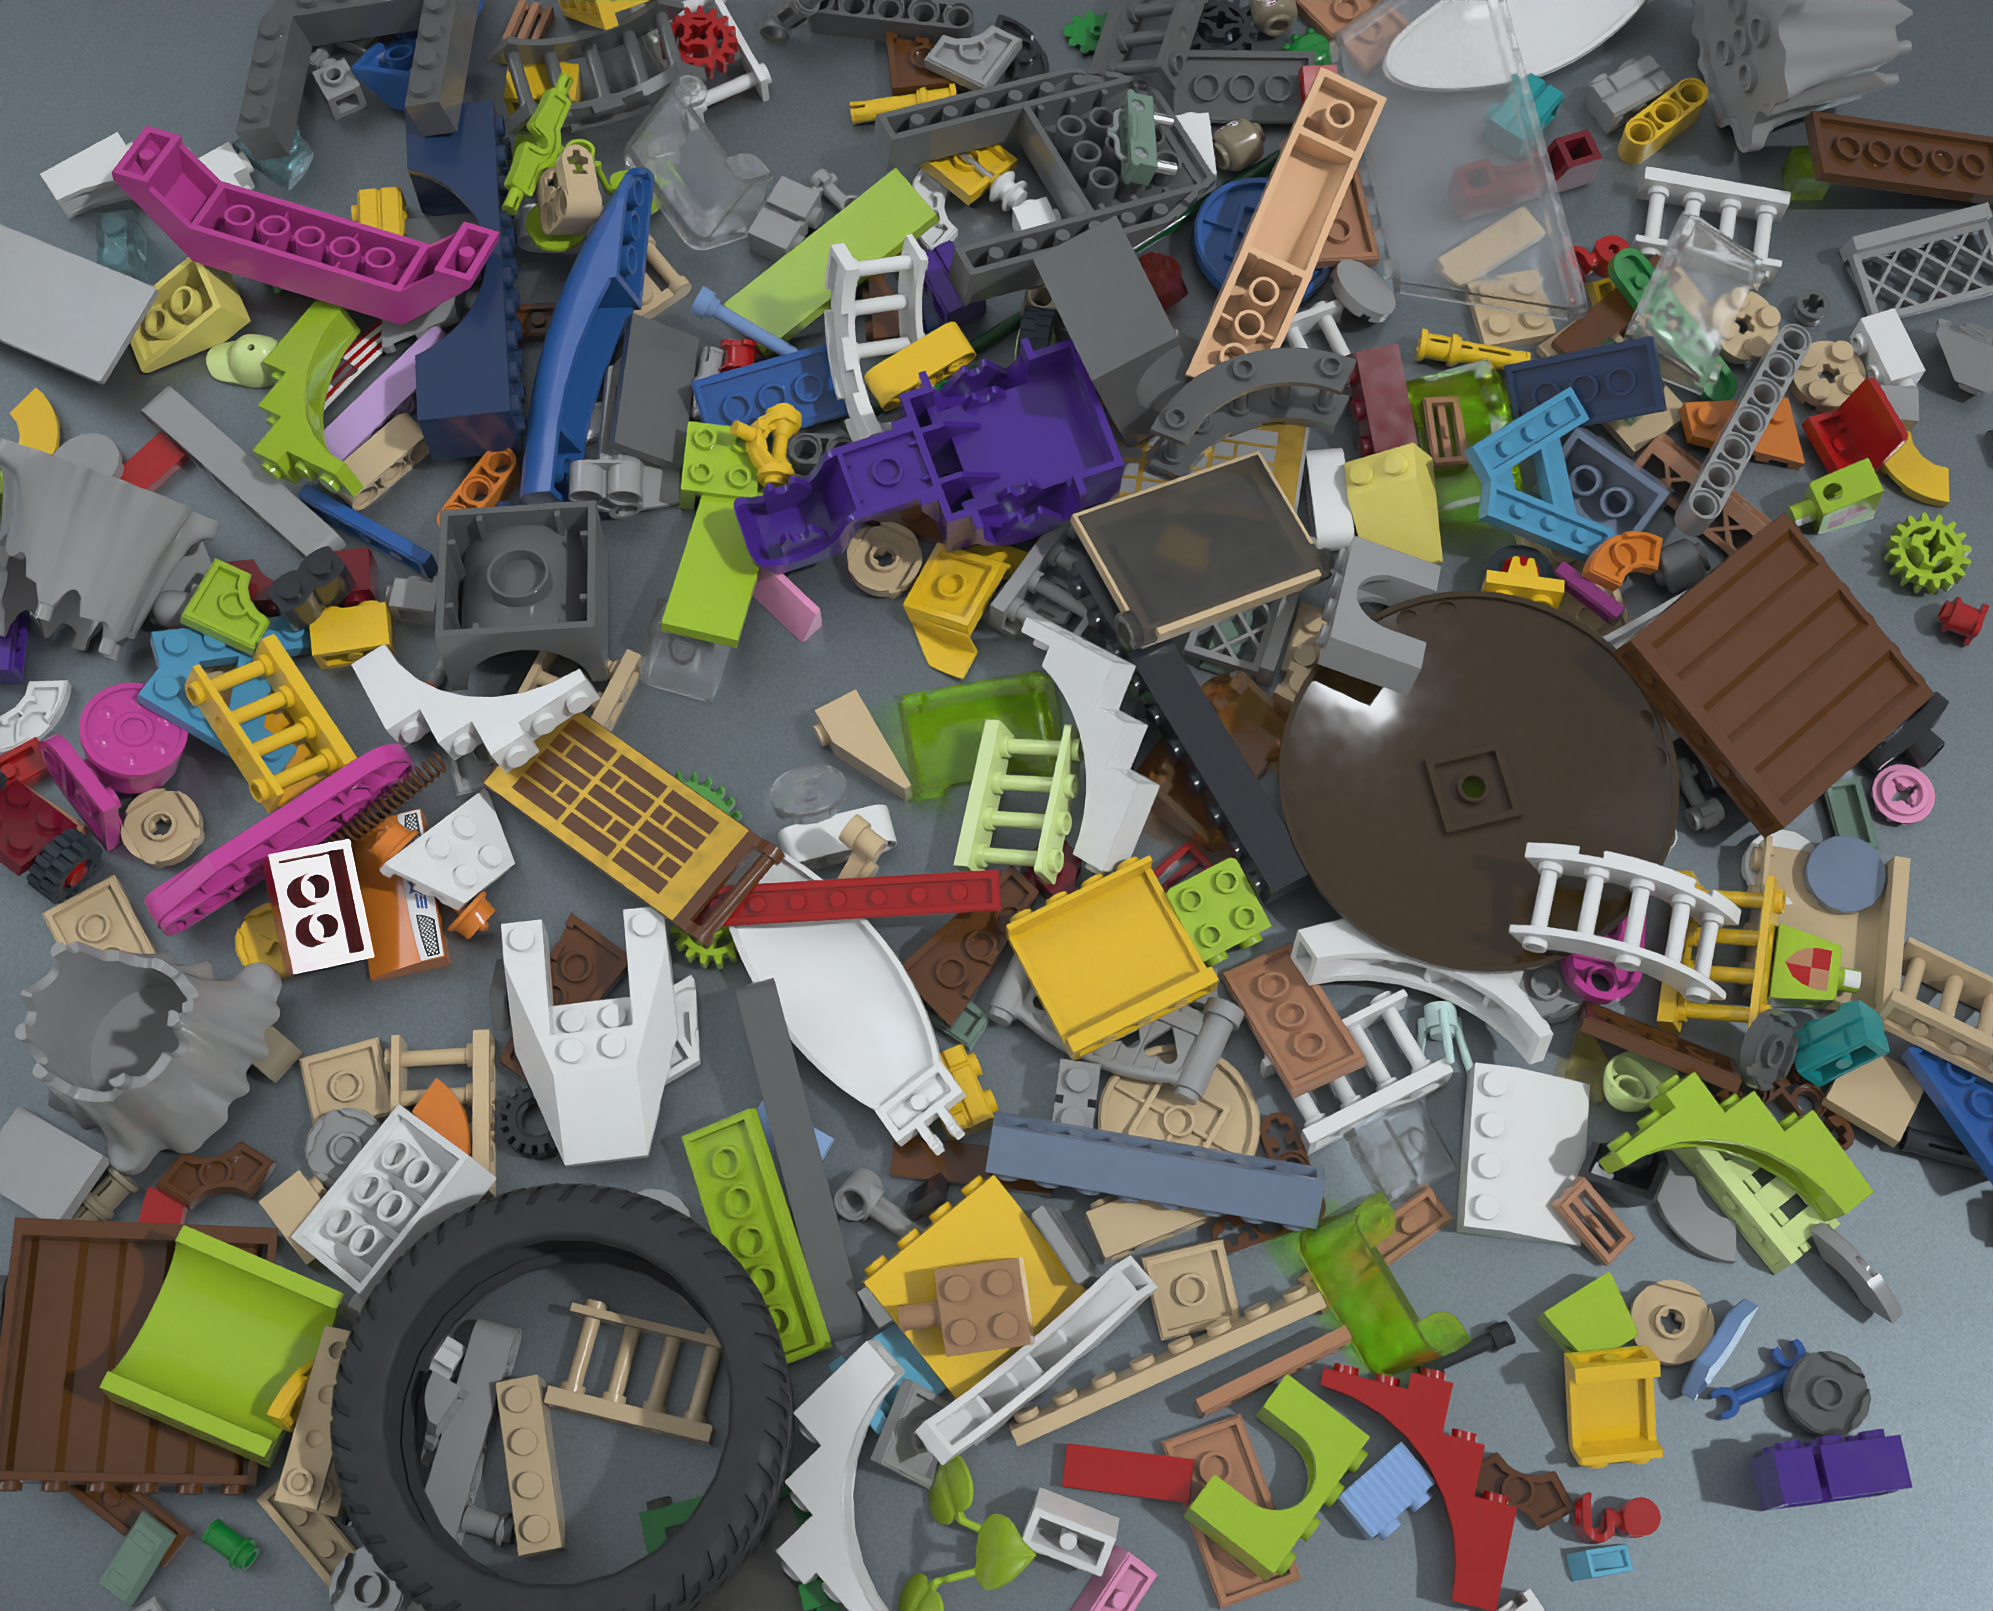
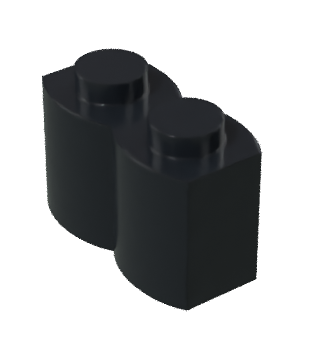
M325 546L310 553L301 562L298 570L287 572L276 579L266 594L278 613L296 631L314 623L321 616L325 607L335 605L345 599L351 593L356 583L346 564L330 546Z

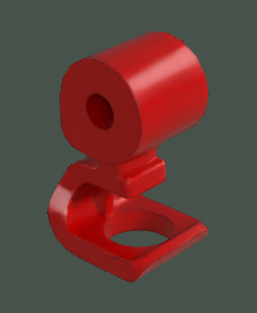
M1609 235L1598 239L1590 254L1584 247L1569 245L1559 262L1557 275L1570 295H1579L1585 283V276L1577 264L1580 265L1586 276L1594 271L1598 276L1608 278L1610 277L1608 274L1610 259L1619 251L1629 248V245L1623 238L1616 235ZM1568 269L1570 270L1573 276L1574 283L1572 282L1569 276Z
M1585 1493L1575 1498L1573 1502L1577 1509L1574 1511L1575 1533L1581 1541L1590 1545L1599 1544L1612 1538L1615 1528L1618 1535L1623 1538H1640L1652 1534L1660 1525V1511L1656 1504L1648 1498L1639 1497L1625 1501L1618 1507L1616 1512H1614L1613 1508L1602 1509V1518L1597 1528H1592L1591 1493Z

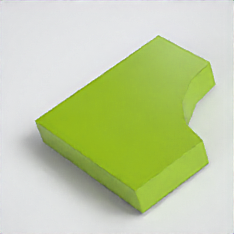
M215 558L183 611L180 623L253 656L260 640L266 634L271 620L261 614L250 600L248 586L251 574Z

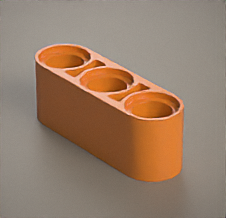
M511 449L492 453L487 451L441 510L495 507L497 502L507 501L518 487L522 476L514 452ZM502 466L509 467V469L505 472H495L498 468ZM478 495H487V497L484 500L473 501V499ZM439 511V513H438V515H437V523H438L439 528H440V511Z

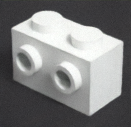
M1039 1487L1024 1527L1022 1539L1038 1554L1052 1557L1070 1564L1079 1570L1101 1577L1116 1541L1120 1518Z

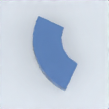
M1745 1298L1726 1314L1716 1334L1703 1352L1695 1359L1681 1387L1682 1394L1694 1401L1705 1390L1739 1342L1758 1308L1757 1305Z

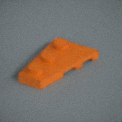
M1782 398L1752 455H1754V460L1767 463L1771 459L1786 463V468L1799 471L1805 465L1789 399ZM1737 400L1685 402L1679 409L1687 443L1711 449Z

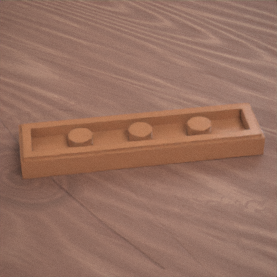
M1427 1186L1299 1277L1296 1282L1299 1285L1305 1284L1306 1288L1313 1286L1320 1291L1326 1304V1308L1318 1311L1322 1315L1447 1226L1454 1218L1431 1187Z
M1346 1325L1195 1399L1193 1406L1199 1418L1202 1417L1203 1419L1282 1380L1286 1374L1292 1375L1346 1348L1350 1344L1352 1336Z

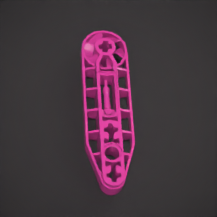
M387 744L361 755L353 762L151 891L146 896L144 903L152 920L166 936H174L187 930L264 880L265 874L261 858L269 854L315 846L327 839L329 835H333L335 831L341 830V826H347L348 821L353 822L354 816L361 817L360 811L366 813V806L372 809V801L379 804L378 796L386 800L384 791L388 792L391 796L394 795L390 790V786L398 791L399 788L396 782L404 785L405 783L402 778L410 779L409 772L413 773L415 770L413 759L400 744Z

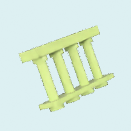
M986 719L953 864L960 872L983 871L989 864L1034 867V872L1046 884H1055L1057 873L1062 870L1064 864L1062 849L1065 835H1068L1071 830L1072 819L1070 811L1072 801L1079 792L1078 773L1080 763L1085 760L1080 733L1074 725H1064L1061 741L1014 739V735L1000 720ZM1013 754L1058 756L1053 777L1006 775L1009 758ZM1005 790L1050 793L1046 814L998 811L1001 794ZM997 827L1040 829L1042 833L1038 851L991 848L993 830H996Z

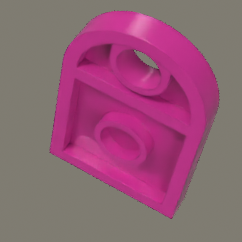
M54 734L41 741L40 751L44 763L55 784L107 852L120 846V828L123 823L118 814L121 802L115 791L111 787H103L98 780L99 774L93 763L88 758L82 760L76 750L63 736Z
M1647 910L1639 946L1643 949L1645 946ZM1628 916L1607 934L1605 938L1623 942ZM1574 954L1560 961L1562 975L1570 989L1582 999L1595 1004L1607 1005L1621 1001L1637 987L1642 977V972L1625 971L1617 968L1613 962L1580 954ZM1592 974L1604 976L1609 983V990L1600 991L1596 989L1591 981Z

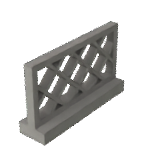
M1984 203L1851 237L1839 251L1843 263H1850L1867 316L1879 313L1875 302L1878 292L1897 301L1893 308H1895L1900 319L1993 295V285L1986 286L1974 279L1980 266L1993 273V235L1988 224V220L1993 215L1989 204ZM1979 233L1983 244L1980 255L1962 245L1967 236ZM1940 243L1952 250L1946 263L1928 254L1934 244ZM1907 252L1919 259L1912 272L1894 263L1899 253ZM1957 254L1975 263L1969 276L1951 267ZM1892 255L1890 260L1885 258L1886 256ZM1872 260L1885 267L1879 280L1866 274L1863 262ZM1924 262L1941 271L1935 284L1917 275ZM1890 271L1908 280L1901 293L1883 284ZM1946 275L1964 284L1959 294L1953 295L1940 288ZM1913 283L1930 292L1926 302L1919 304L1906 296ZM1901 304H1903L1904 306H1906V307H1904V308L1899 309L1900 306H1901Z
M1228 521L1199 607L1223 596L1224 598L1230 596V593L1245 586H1248V588L1255 587L1254 582L1269 575L1273 579H1277L1280 577L1278 571L1284 569L1282 576L1303 569L1283 534L1242 522ZM1233 532L1248 536L1254 546L1237 554L1230 543ZM1311 537L1314 542L1312 549L1315 551L1318 538ZM1274 545L1290 549L1288 558L1274 565L1265 549ZM1226 552H1228L1230 557L1224 560ZM1258 553L1267 568L1249 575L1241 560ZM1235 564L1243 579L1225 586L1219 575L1220 570ZM1215 584H1217L1220 590L1213 592ZM1302 590L1271 601L1273 602L1271 610L1267 606L1268 603L1192 630L1184 650V655L1256 676L1257 683L1271 686ZM1261 608L1267 622L1265 625L1251 630L1243 615ZM1237 619L1245 634L1227 641L1219 626ZM1210 630L1214 631L1221 643L1220 646L1211 650L1195 646L1198 636ZM1262 635V638H1261V641H1260V644H1259V642L1257 641L1256 637ZM1250 641L1256 652L1254 662L1251 663L1237 659L1232 648Z

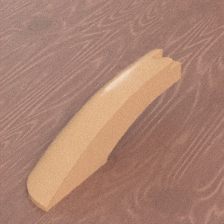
M1323 67L1320 68L1259 199L1184 377L1193 380L1206 370L1234 357L1281 347L1313 276V271L1350 181L1387 100L1386 97Z

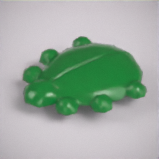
M1087 11L1084 18L1074 15L1072 17L1074 24H1066L1063 28L1065 36L1070 38L1068 41L1069 45L1075 47L1079 44L1081 46L1080 51L1083 54H1087L1089 50L1095 51L1108 12L1103 13L1101 16L1095 15L1093 11Z
M1308 28L1306 34L1301 36L1296 33L1292 34L1290 38L1292 44L1285 43L1282 45L1283 51H1315V65H1332L1330 60L1333 54L1331 43L1324 35L1315 33L1313 28Z

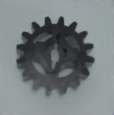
M1208 0L1204 4L1190 50L1253 51L1258 29L1254 26L1253 16H1250V6L1241 8L1240 0H1233V2L1228 0Z

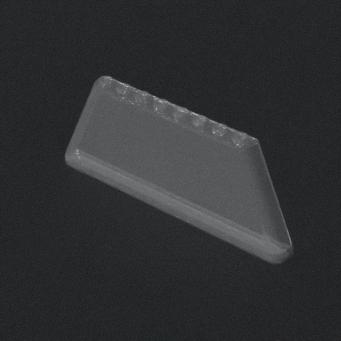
M1381 0L1333 34L1334 41L1328 42L1331 62H1338L1340 71L1337 72V75L1387 98L1361 156L1363 163L1358 164L1361 185H1368L1370 195L1365 196L1369 217L1376 216L1378 226L1373 227L1377 249L1384 248L1386 258L1381 259L1382 271L1385 281L1392 280L1394 292L1567 321L1586 318L1587 301L1585 289L1507 1Z

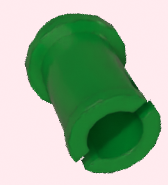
M221 1519L212 1522L201 1539L205 1545H209L229 1560V1567L234 1570L240 1568L242 1571L246 1570L253 1564L259 1554V1548L255 1546L256 1540L251 1537L245 1539L224 1524Z

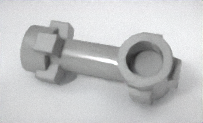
M820 169L810 179L809 184L812 189L820 192L821 196L827 197L840 211L858 198L855 195L846 196L836 186L839 181L833 172L829 174L825 169Z
M1687 758L1678 760L1679 786L1691 805V808L1685 810V818L1689 827L1693 831L1699 829L1706 831L1718 826L1719 821L1725 818L1721 803L1716 798L1706 801L1693 778L1699 773L1695 764L1691 765Z

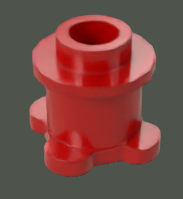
M751 339L721 340L720 348L725 350V362L720 367V373L754 364V360L761 357V350L756 349V342Z
M1958 596L1953 602L1946 600L1937 616V621L1942 623L1940 630L1942 632L1950 630L1964 636L1962 644L1969 646L1971 641L1981 631L1989 605L1983 603L1977 609L1963 603L1962 598Z

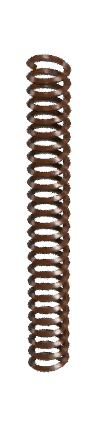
M433 752V756L441 764L443 770L430 757H427V761L435 769L437 775L424 762H421V766L429 774L430 779L418 767H415V771L422 778L424 784L412 772L408 774L416 783L418 789L406 777L402 778L412 794L400 782H396V785L404 793L406 799L394 787L390 786L391 792L398 798L400 804L388 792L384 791L385 797L392 803L394 809L381 796H378L379 802L386 808L388 814L375 801H372L373 807L380 813L382 819L369 806H366L367 812L374 818L376 824L363 811H360V816L368 823L370 829L357 816H354L353 819L362 828L363 833L357 829L353 822H347L348 826L356 833L357 838L351 834L347 827L341 826L342 831L351 840V847L355 845V841L359 842L361 840V836L366 837L367 831L372 832L373 827H378L379 822H385V817H391V812H397V807H403V802L408 803L410 797L414 798L416 796V792L421 793L422 787L427 788L428 782L433 783L434 777L440 778V772L446 773V766L436 752ZM335 831L336 836L340 840H346L341 832ZM329 835L331 842L337 841L334 836Z

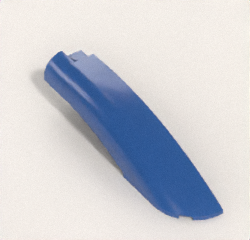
M645 167L631 168L611 195L585 239L554 309L540 354L531 395L519 494L520 505L571 502L568 499L569 462L584 460L591 417L603 377L616 345L627 325V318L634 310H641L655 177Z

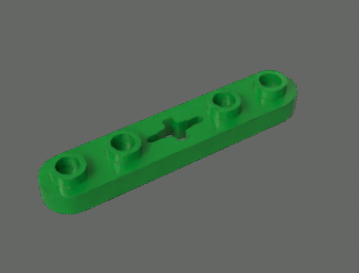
M1625 248L1616 253L1608 264V274L1612 282L1651 334L1655 335L1657 342L1700 399L1704 402L1731 400L1737 391V380L1733 372L1645 255L1634 248ZM1676 321L1679 327L1676 329V332L1669 333L1666 327H1668L1669 323Z

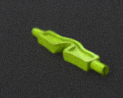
M559 74L555 86L543 93L536 110L527 123V130L536 138L540 147L525 141L516 148L511 169L504 182V186L509 190V193L502 205V210L506 211L509 215H516L521 201L533 195L543 169L550 166L559 154L561 147L560 130L572 104L571 100L566 97L574 82L572 77L569 78V74Z

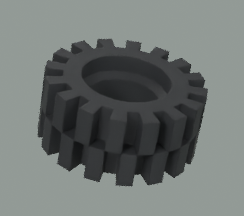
M527 1083L528 1088L525 1089L519 1086L514 1089L516 1094L513 1097L508 1095L504 1100L507 1104L506 1107H501L499 1114L502 1117V1121H499V1125L505 1140L515 1152H519L522 1157L529 1159V1156L535 1160H543L542 1156H548L549 1159L556 1157L555 1152L558 1149L550 1131L543 1135L534 1136L524 1130L523 1120L526 1113L530 1109L539 1106L529 1083Z

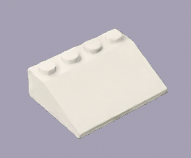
M1474 1063L1467 1071L1456 1233L1574 1247L1581 1246V1240L1550 1204L1555 1199H1560L1563 1196L1561 1192L1566 1187L1571 1188L1574 1185L1572 1181L1578 1176L1586 1158L1590 1084L1517 1067ZM1581 1193L1578 1197L1583 1202L1584 1195ZM1570 1204V1205H1569L1570 1209L1575 1213V1215H1576V1216L1581 1220V1222H1582V1217L1578 1214V1212H1577V1211L1573 1208V1206Z
M398 1104L291 1238L357 1293L367 1299L373 1288L380 1284L384 1274L400 1256L404 1255L408 1248L425 1233L431 1232L435 1226L453 1214L461 1213L465 1208L478 1203L497 1178L457 1146Z

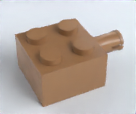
M1023 1257L934 1270L937 1289L935 1301L898 1305V1319L901 1332L939 1326V1329L943 1332L946 1357L1026 1346L1035 1343Z

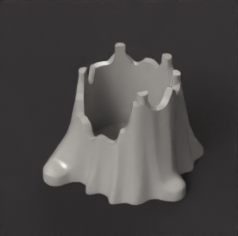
M1691 0L1695 9L1692 34L1697 38L1700 45L1698 68L1703 73L1705 85L1708 88L1707 101L1717 126L1721 128L1730 125L1732 127L1737 147L1742 153L1761 150L1766 143L1768 134L1775 127L1793 119L1806 116L1811 111H1823L1860 100L1862 96L1880 89L1896 87L1899 83L1897 73L1884 74L1876 70L1893 60L1896 56L1909 55L1912 51L1911 41H1898L1895 30L1896 25L1913 15V11L1898 0Z
M0 438V465L3 476V503L0 527V636L6 637L10 624L13 623L19 613L29 610L38 620L43 637L49 638L63 623L68 624L76 632L72 648L87 652L91 638L103 629V638L98 652L103 653V657L117 661L121 649L128 639L134 640L170 574L191 545L204 540H214L220 522L193 512L192 508L140 488L122 479L102 474L87 466L61 459L44 451Z
M79 941L68 945L61 942L55 943L50 949L51 956L55 958L51 971L32 986L23 989L20 994L27 1009V1016L25 1022L19 1024L14 1033L15 1037L23 1042L24 1047L36 1062L32 1069L33 1076L48 1087V1106L56 1111L73 1114L84 1130L100 1126L107 1142L108 1159L111 1166L126 1175H136L144 1171L160 1150L172 1149L178 1153L187 1154L199 1149L212 1134L226 1123L228 1118L227 1111L231 1102L248 1093L250 1085L246 1079V1073L250 1065L255 1061L265 1059L270 1053L269 1047L264 1041V1034L280 1016V1008L276 1000L282 983L278 972L266 963L256 962L243 968L233 979L215 980L213 966L208 961L190 965H179L175 955L169 950L156 954H139L122 950H101Z

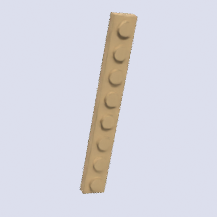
M1305 1284L1294 1286L1282 1293L1283 1299L1270 1305H1268L1267 1301H1263L1244 1310L1245 1316L1232 1322H1230L1229 1318L1218 1320L1206 1327L1207 1333L1194 1339L1190 1335L1178 1338L1168 1344V1351L1157 1356H1153L1152 1353L1140 1355L1129 1362L1131 1367L1117 1374H1115L1114 1370L1105 1371L1091 1379L1092 1385L1079 1391H1076L1075 1387L1068 1388L1055 1394L1052 1397L1054 1402L1039 1409L1037 1405H1030L1019 1410L1013 1415L1015 1419L1007 1423L1017 1447L1326 1308L1320 1291L1313 1286L1306 1288Z

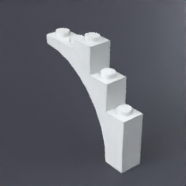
M118 132L40 174L68 219L96 207L124 200H133L112 177L113 169L133 144L132 142L125 144ZM229 142L198 158L221 181L250 190L255 188L249 173L254 171L250 161L243 151L237 154Z
M385 644L351 664L386 731L401 746L406 747L432 731L437 742L455 761L462 755L472 752L478 745L484 742L490 755L506 773L524 765L531 757L540 752L534 740L550 733L556 726L573 715L585 711L589 705L600 699L595 688L580 669L553 683L524 693L498 697H473L442 691L418 680L404 668L402 663Z
M1344 918L1300 929L1297 932L1290 958L1309 986L1334 981L1369 980L1398 984L1431 993L1462 1007L1485 1021L1507 1039L1529 1065L1544 1060L1554 1033L1551 1031L1548 1022L1542 1019L1531 1004L1527 994L1519 988L1524 971L1504 974H1472L1430 967L1404 958L1380 946L1355 929Z
M1131 1255L1112 1266L1073 1304L1035 1336V1343L1023 1346L966 1393L927 1419L915 1430L916 1434L924 1442L926 1449L937 1458L942 1466L972 1445L977 1446L996 1433L1027 1402L1048 1389L1079 1358L1096 1348L1158 1287Z
M879 1340L866 1341L794 1412V1415L800 1420L798 1427L802 1434L812 1443L816 1444L818 1442L821 1447L785 1481L792 1490L789 1494L793 1502L802 1511H810L812 1516L776 1550L783 1559L781 1561L782 1568L793 1580H800L803 1584H807L820 1576L823 1580L821 1586L825 1593L836 1603L842 1602L848 1611H889L877 1594L863 1563L855 1530L853 1500L857 1460L868 1426L884 1397L906 1372Z

